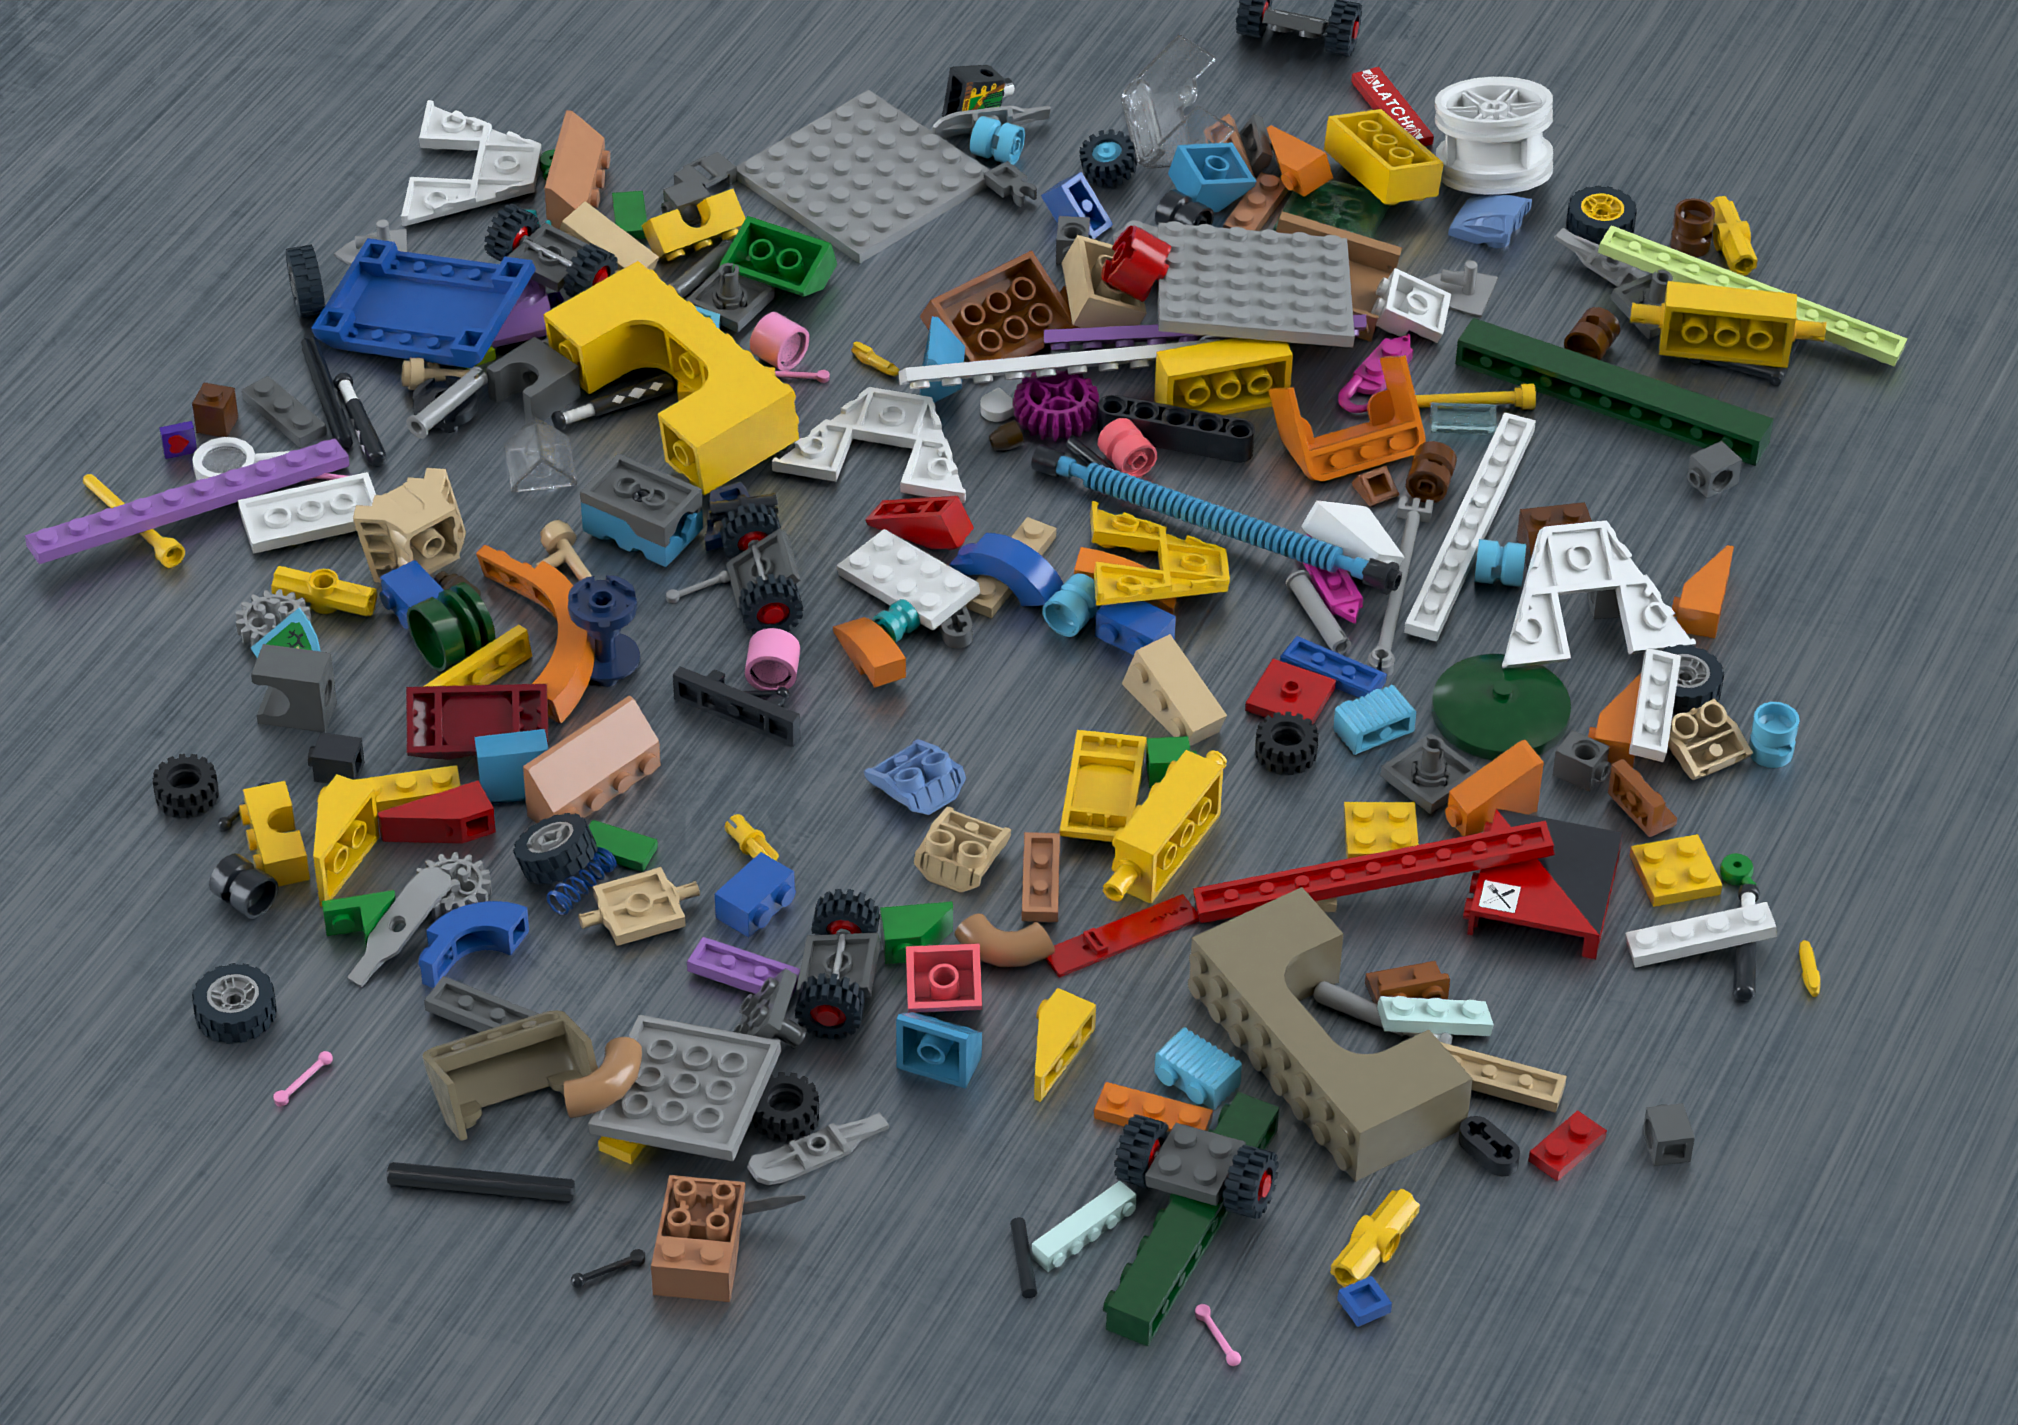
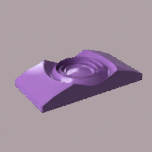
M532 279L529 280L492 343L493 348L529 340L533 337L547 336L543 314L550 311V305L544 285Z

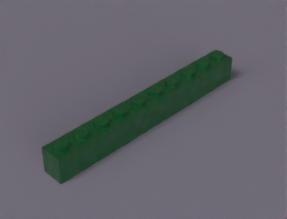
M1476 318L1470 321L1457 342L1456 365L1518 386L1521 384H1534L1536 392L1704 449L1722 441L1742 459V462L1754 466L1757 465L1770 443L1773 418Z

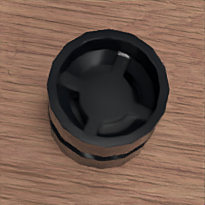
M1176 189L1170 190L1164 195L1155 212V222L1157 225L1158 223L1172 221L1180 222L1183 225H1212L1214 220L1213 209L1200 202H1193L1191 197Z
M236 853L226 856L217 864L209 881V887L213 894L226 903H230L236 910L251 919L260 917L269 910L279 890L278 882L262 869L254 868L253 863Z

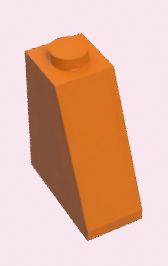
M1526 740L1518 742L1449 791L1448 806L1445 809L1446 818L1452 827H1456L1462 836L1484 832L1486 821L1493 822L1496 809L1528 815L1537 812L1544 762Z

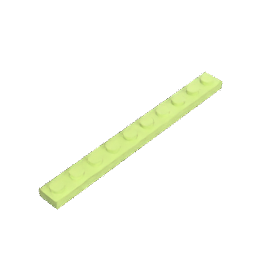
M1612 225L1600 242L1598 253L1639 268L1642 271L1653 274L1655 271L1658 273V270H1666L1672 274L1673 282L1787 293ZM1797 296V320L1826 322L1824 340L1895 367L1905 348L1907 338Z

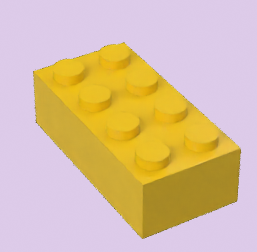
M1382 109L1328 116L1323 150L1378 197L1382 203L1396 205L1402 201H1423L1425 198L1439 195L1444 163Z
M1231 338L1156 351L1154 401L1156 403L1220 415L1272 407L1268 390L1291 386L1293 354L1287 342Z

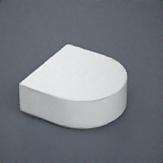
M998 387L981 398L980 413L989 421H1004L1014 416L1013 398Z

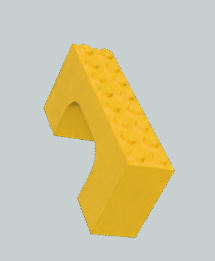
M639 261L634 262L543 314L549 347L579 366L580 387L588 394L595 392L629 371L645 367L659 368L667 371L692 391L691 395L658 413L665 461L678 473L684 474L692 485L701 488L704 496L799 440V418L796 414L794 403L796 395L792 387L787 383L781 382L775 377L769 367L762 366L755 360L750 351L743 350L735 343L730 334L723 333L716 327L711 318L704 317L697 311L692 302L685 301L678 295L673 286L666 285L659 279L654 270L647 269Z

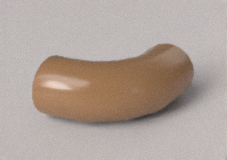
M978 913L966 918L955 930V937L960 944H980V961L998 967H1024L1055 953V948L1049 935L1038 922H1034L1018 931H1003L994 927L983 914Z
M629 1037L612 1039L605 1046L604 1060L597 1070L587 1076L564 1081L565 1104L570 1118L582 1117L602 1111L624 1097L638 1078L642 1062V1047L639 1042Z

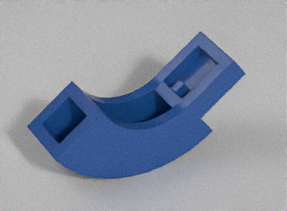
M985 533L977 544L969 543L960 548L958 555L949 564L950 567L964 575H988L1000 580L1013 591L1021 606L1045 605L1055 592L1061 590V586L1064 584L1055 569L1038 552L1023 542L1002 534Z
M502 901L478 902L454 909L437 919L426 930L428 947L422 951L419 957L418 965L421 969L422 984L434 988L459 959L476 951L494 950L511 956L529 933L527 907Z

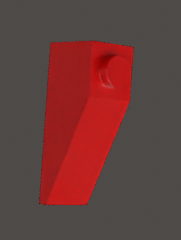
M958 496L882 500L865 519L867 525L879 530L885 529L900 538L930 549H957L964 544L965 538L974 529Z

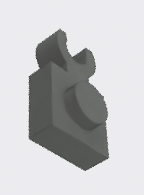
M1008 161L984 173L987 186L1003 198L1012 195L1014 203L1018 206H1024L1025 196H1029L1033 200L1037 199L1036 186L1028 183L1027 175Z

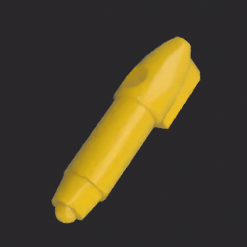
M857 341L853 343L851 352L860 362L870 365L887 375L894 377L899 375L900 369L890 361L875 354L871 347Z
M1803 940L1799 943V956L1803 970L1802 977L1812 997H1817L1821 986L1820 974L1817 970L1813 948L1809 941Z

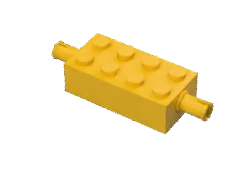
M1673 281L1667 282L1665 302L1661 303V306L1632 302L1630 323L1659 325V355L1788 368L1791 346L1795 339L1824 343L1826 322L1797 320V294Z
M1185 750L1177 761L1174 760L1170 763L1160 783L1156 782L1152 786L1147 800L1143 805L1139 804L1135 807L1127 825L1120 827L1115 833L1112 843L1113 847H1115V858L1111 867L1114 874L1103 885V893L1107 898L1119 902L1127 893L1150 904L1155 900L1220 816L1223 769L1227 766V760L1223 754L1212 750L1204 758Z

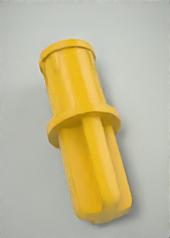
M736 814L730 817L737 825L736 829L728 821L725 823V831L739 843L743 854L750 855L754 859L762 852L777 861L779 854L767 843L763 832L758 829L755 830L742 815Z

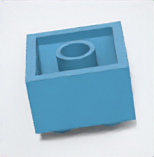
M1233 143L1178 145L1168 172L1178 191L1191 197L1193 202H1200L1213 209V212H1220L1255 187L1257 182Z
M914 1012L899 1014L896 1018V1068L966 1089L982 1058V1032Z

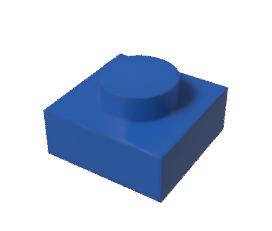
M1372 1276L1338 1290L1337 1300L1357 1327L1391 1313L1392 1302Z

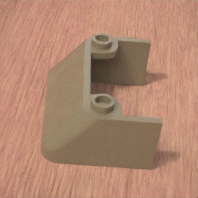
M558 1010L543 1012L433 1047L422 1055L427 1075L445 1123L460 1141L468 1139L466 1129L477 1123L476 1120L482 1116V1107L548 1086L555 1091H561V1094L564 1095V1081L587 1076L598 1069L591 1039L565 1012Z

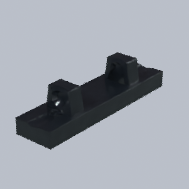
M681 666L674 672L673 692L675 700L792 747L801 739L799 728L800 714L785 708V697L773 693L767 700L761 699L726 685L725 673L715 669L707 676Z

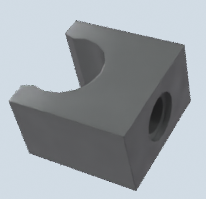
M536 337L531 338L486 367L489 398L498 403L510 395L523 393L525 423L532 428L551 417L553 412L560 411L581 397L579 366Z
M263 644L251 673L252 683L259 686H268L257 713L258 724L325 733L337 704L331 653Z

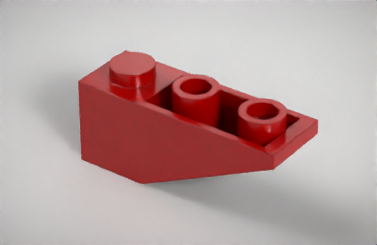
M478 780L378 812L380 837L383 842L463 844L496 833L494 808Z

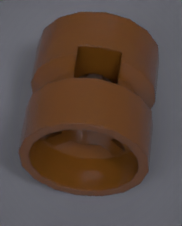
M1691 198L1682 200L1676 205L1673 218L1674 227L1672 228L1670 239L1672 249L1695 258L1704 256L1709 252L1715 219V209L1709 202Z
M1589 308L1564 339V348L1600 360L1620 334L1619 321L1614 314L1604 308Z
M1428 441L1419 445L1415 451L1412 466L1406 478L1405 487L1407 492L1413 498H1421L1420 502L1424 503L1427 500H1434V503L1443 500L1447 495L1456 467L1457 457L1455 452L1448 445L1437 441Z

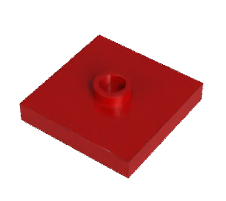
M1272 659L1247 699L1245 711L1262 717L1269 715L1271 718L1277 712H1280L1281 715H1285V711L1292 712V716H1296L1299 713L1303 715V720L1309 718L1312 721V725H1314L1335 690L1336 679Z

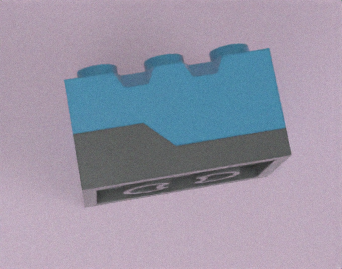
M617 454L580 491L583 532L602 540L613 538L620 548L629 552L641 550L646 559L664 567H667L703 529L701 488L621 454Z

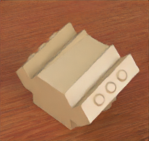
M426 468L424 478L408 477L407 482L383 495H374L372 506L356 505L353 515V521L374 582H381L380 576L413 560H416L430 575L460 558L459 553L464 544L466 530L446 469Z

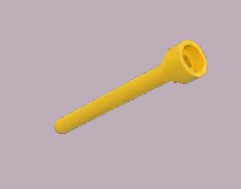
M1521 384L1520 387L1514 388V391L1416 395L1418 408L1514 404L1515 407H1521V410H1534L1536 407L1534 384Z
M87 474L83 477L84 485L108 507L114 508L125 504L94 475ZM154 529L138 533L154 547L156 559L165 567L173 568L183 560L185 548L174 538H163Z

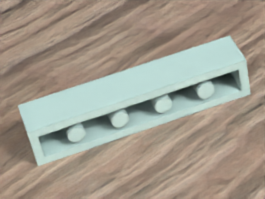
M1118 1181L1032 1243V1259L1047 1272L1061 1266L1071 1255L1079 1253L1089 1242H1094L1103 1232L1115 1227L1117 1222L1124 1217L1130 1216L1136 1209V1194L1124 1183Z

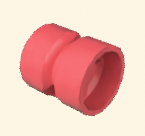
M1127 418L1116 419L1106 425L1100 432L1097 443L1100 451L1121 473L1139 478L1148 473L1157 460V451L1150 441L1143 437L1141 431L1131 420Z

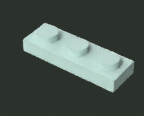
M1380 996L1377 1005L1384 1031L1422 1033L1430 1030L1433 1034L1448 1033L1453 1035L1491 1036L1494 1026L1486 1001Z

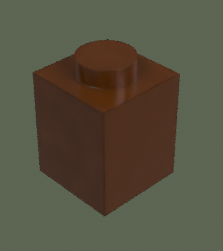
M205 382L202 384L192 402L196 433L228 437L239 417L235 388Z

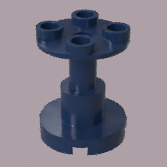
M606 575V580L596 581L594 576L586 577L577 582L570 589L568 595V612L571 620L578 627L587 630L588 634L594 638L595 660L590 680L598 681L604 687L614 686L619 679L630 675L641 661L640 651L636 642L620 633L621 628L628 625L636 615L637 599L635 590L628 581L614 575Z

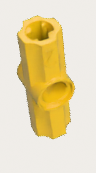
M1726 196L1715 197L1710 202L1715 209L1712 233L1714 247L1716 251L1723 252L1730 271L1747 276L1752 270L1757 268L1758 261L1751 246L1749 224L1747 221L1740 220L1733 201H1729Z
M278 566L274 572L271 584L272 594H276L278 589L282 590L283 596L294 592L296 600L304 598L305 602L311 603V608L320 614H329L342 610L371 617L378 598L377 589L339 580L335 571L324 568L309 573Z
M1402 1188L1397 1191L1392 1190L1371 1216H1362L1351 1234L1350 1242L1331 1264L1330 1273L1337 1279L1338 1284L1346 1287L1365 1279L1380 1261L1385 1263L1392 1257L1400 1242L1401 1234L1419 1213L1420 1204L1415 1201L1411 1193Z

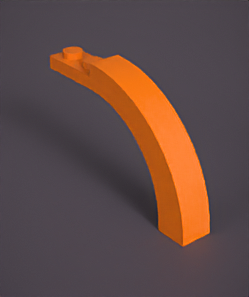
M484 545L476 552L484 576L538 603L550 612L558 622V636L553 654L547 666L532 684H547L548 718L561 724L582 698L592 675L595 660L594 638L588 634L587 630L573 623L568 612V595L573 584L560 571L545 561H542L536 568H533L526 562L521 563L511 558L502 550L497 551Z

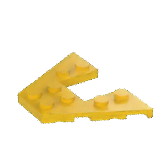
M1092 501L1090 509L1092 543H1097L1105 548H1114L1116 546L1131 548L1141 553L1156 551L1158 552L1160 569L1155 570L1096 562L1094 569L1096 605L1228 592L1230 576L1225 548L1205 543L1189 535L1186 536V540L1166 534L1167 527L1148 520L1137 519L1126 512L1118 515L1097 509L1098 502Z

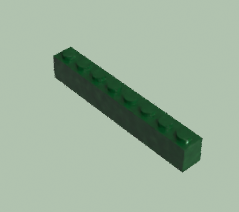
M1238 1091L1231 1104L1226 1103L1223 1106L1215 1130L1210 1129L1208 1132L1246 1142V1145L1267 1150L1278 1131L1279 1107ZM1171 1193L1168 1207L1166 1209L1161 1208L1156 1215L1153 1224L1154 1230L1150 1236L1144 1235L1137 1249V1257L1133 1264L1128 1262L1125 1265L1120 1277L1119 1287L1116 1291L1110 1290L1104 1301L1103 1312L1107 1313L1106 1330L1149 1346L1229 1213L1225 1210L1226 1207L1223 1204L1225 1198L1223 1196L1218 1205L1215 1206Z

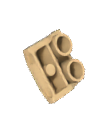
M1715 699L1704 703L1697 709L1693 708L1687 713H1679L1671 721L1668 747L1682 765L1685 773L1692 780L1729 767L1753 754L1737 723L1727 715L1725 708Z
M947 806L931 824L923 842L916 850L914 865L929 882L960 893L980 886L983 875L991 866L995 857L1006 846L1011 837L1012 829L992 825L956 812L954 808Z

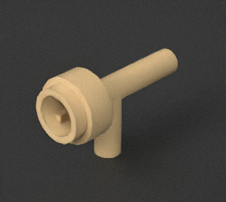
M410 358L409 361H403L402 386L408 387L409 390H415L418 385L428 379L435 377V382L446 381L445 376L462 378L470 370L441 369L440 364L427 362L428 368H424L423 358Z
M554 520L545 525L540 533L541 543L550 556L536 563V566L545 561L556 568L567 562L579 581L586 577H591L592 575L572 547L576 541V534L570 525L561 520Z

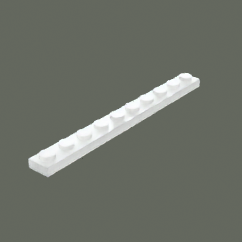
M1220 339L909 367L898 372L900 385L910 384V389H923L930 387L929 382L942 381V386H955L962 384L961 379L973 378L974 383L992 382L993 376L1005 375V380H1018L1025 378L1024 373L1036 372V376L1040 378L1055 376L1056 370L1064 369L1068 370L1069 375L1086 373L1087 367L1099 366L1100 372L1118 370V364L1130 363V369L1144 368L1150 366L1149 361H1156V351L1219 341Z
M1504 412L1405 622L1404 633L1437 642L1477 556L1479 539L1484 540L1534 433L1536 420Z

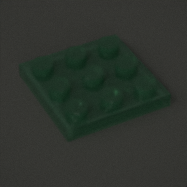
M1330 180L1305 197L1293 191L1282 211L1373 239L1390 205L1382 203L1367 188ZM1279 218L1273 227L1274 231L1277 229Z

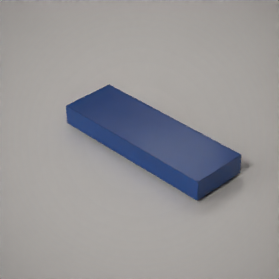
M1296 636L1280 655V661L1336 679V689L1357 698L1365 697L1375 689H1381L1387 680L1386 673L1299 636Z

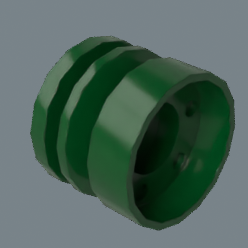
M464 582L439 592L437 599L430 597L408 608L407 623L412 639L425 661L439 672L464 660L465 654L470 656L496 639L493 621L485 603L478 593L469 584Z

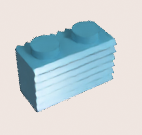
M1391 684L1389 688L1385 687L1383 690L1375 689L1365 697L1361 696L1360 699L1348 700L1340 706L1338 705L1335 708L1333 729L1338 734V737H1341L1342 742H1345V745L1349 747V750H1352L1353 755L1414 732L1416 711L1397 688Z
M1186 1027L1182 1028L1155 1053L1154 1073L1159 1080L1167 1086L1174 1085L1184 1091L1195 1104L1200 1105L1203 1103L1209 1108L1216 1110L1217 1106H1220L1222 1101H1225L1231 1092L1234 1093L1235 1089L1241 1084L1242 1063L1240 1060H1235L1233 1056L1230 1057L1228 1053H1224L1216 1045L1212 1046L1204 1038L1200 1039L1198 1034L1194 1035Z

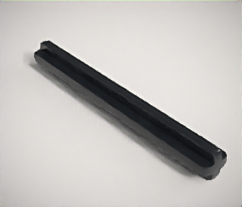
M313 336L309 339L304 338L301 341L302 351L333 439L335 438L342 448H350L353 444V436L319 341Z
M398 1162L389 1163L386 1176L387 1183L390 1185L566 1202L572 1201L575 1194V1181L567 1178Z

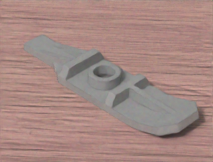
M1010 105L955 112L940 118L933 125L932 133L943 139L960 134L970 133L971 135L977 120L981 116L999 120L1001 126L1006 122L1021 126L1036 120L1049 119L1051 109L1050 106L1023 109Z
M1562 228L1554 237L1555 240L1574 251L1583 265L1617 287L1646 276L1645 273L1634 266L1598 253V244L1576 236L1565 228Z
M436 867L425 868L407 884L369 934L366 953L348 975L347 979L363 988L369 978L386 960L400 953L435 904L452 888L449 874ZM400 923L406 924L402 931L394 932L396 925Z
M880 1112L866 1119L843 1125L832 1123L826 1126V1128L799 1140L790 1141L787 1145L776 1150L751 1156L747 1168L758 1182L768 1186L783 1183L851 1154L860 1141L889 1129V1124ZM815 1144H823V1145H825V1146L822 1147V1148H814V1147H813V1145H815Z

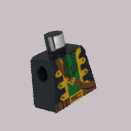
M989 65L950 67L942 117L960 111L1001 107L1003 97L1013 95L1014 84L1010 78H1003Z

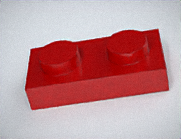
M1577 1110L1529 1151L1528 1161L1558 1182L1605 1141L1607 1130Z

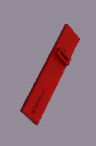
M1181 894L1096 929H1089L1079 936L1054 945L1055 953L1045 959L1060 978L1199 922L1198 912L1184 894Z

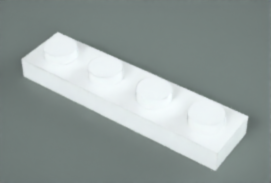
M1651 648L1646 649L1629 754L1664 762L1671 728L1680 655Z
M1763 902L1626 932L1625 936L1626 944L1636 968L1777 937V927L1768 903Z

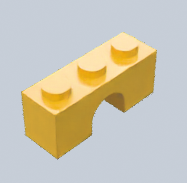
M734 189L705 198L696 205L701 216V225L698 228L687 225L683 221L678 209L653 217L641 225L652 252L659 256L658 260L664 257L667 258L668 262L684 256V250L694 247L695 251L702 250L713 244L711 240L721 237L722 240L736 237L746 218Z
M281 781L243 789L245 804L239 805V811L243 826L250 825L251 828L246 830V836L250 851L257 850L258 853L253 855L255 868L262 869L278 882V887L310 880L307 854L300 830L283 833L296 830L292 802L286 782Z

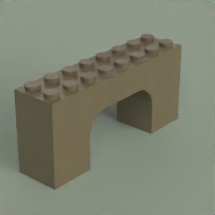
M1301 887L1192 937L1191 954L1189 955L1190 976L1187 983L1192 996L1203 1002L1208 1008L1211 1018L1216 1023L1220 1022L1229 1033L1233 1044L1243 1049L1249 1056L1252 1066L1257 1071H1261L1270 1081L1274 1092L1279 1096L1282 1095L1289 1103L1295 1117L1306 1123L1312 1130L1315 1140L1320 1145H1324L1333 1155L1337 1166L1343 1171L1346 1170L1356 1182L1460 1131L1461 1122L1468 1118L1473 1078L1430 1030L1422 1032L1385 1051L1374 1054L1354 1053L1340 1047L1332 1040L1299 1001L1313 995L1317 984L1322 981L1333 985L1339 983L1343 932Z

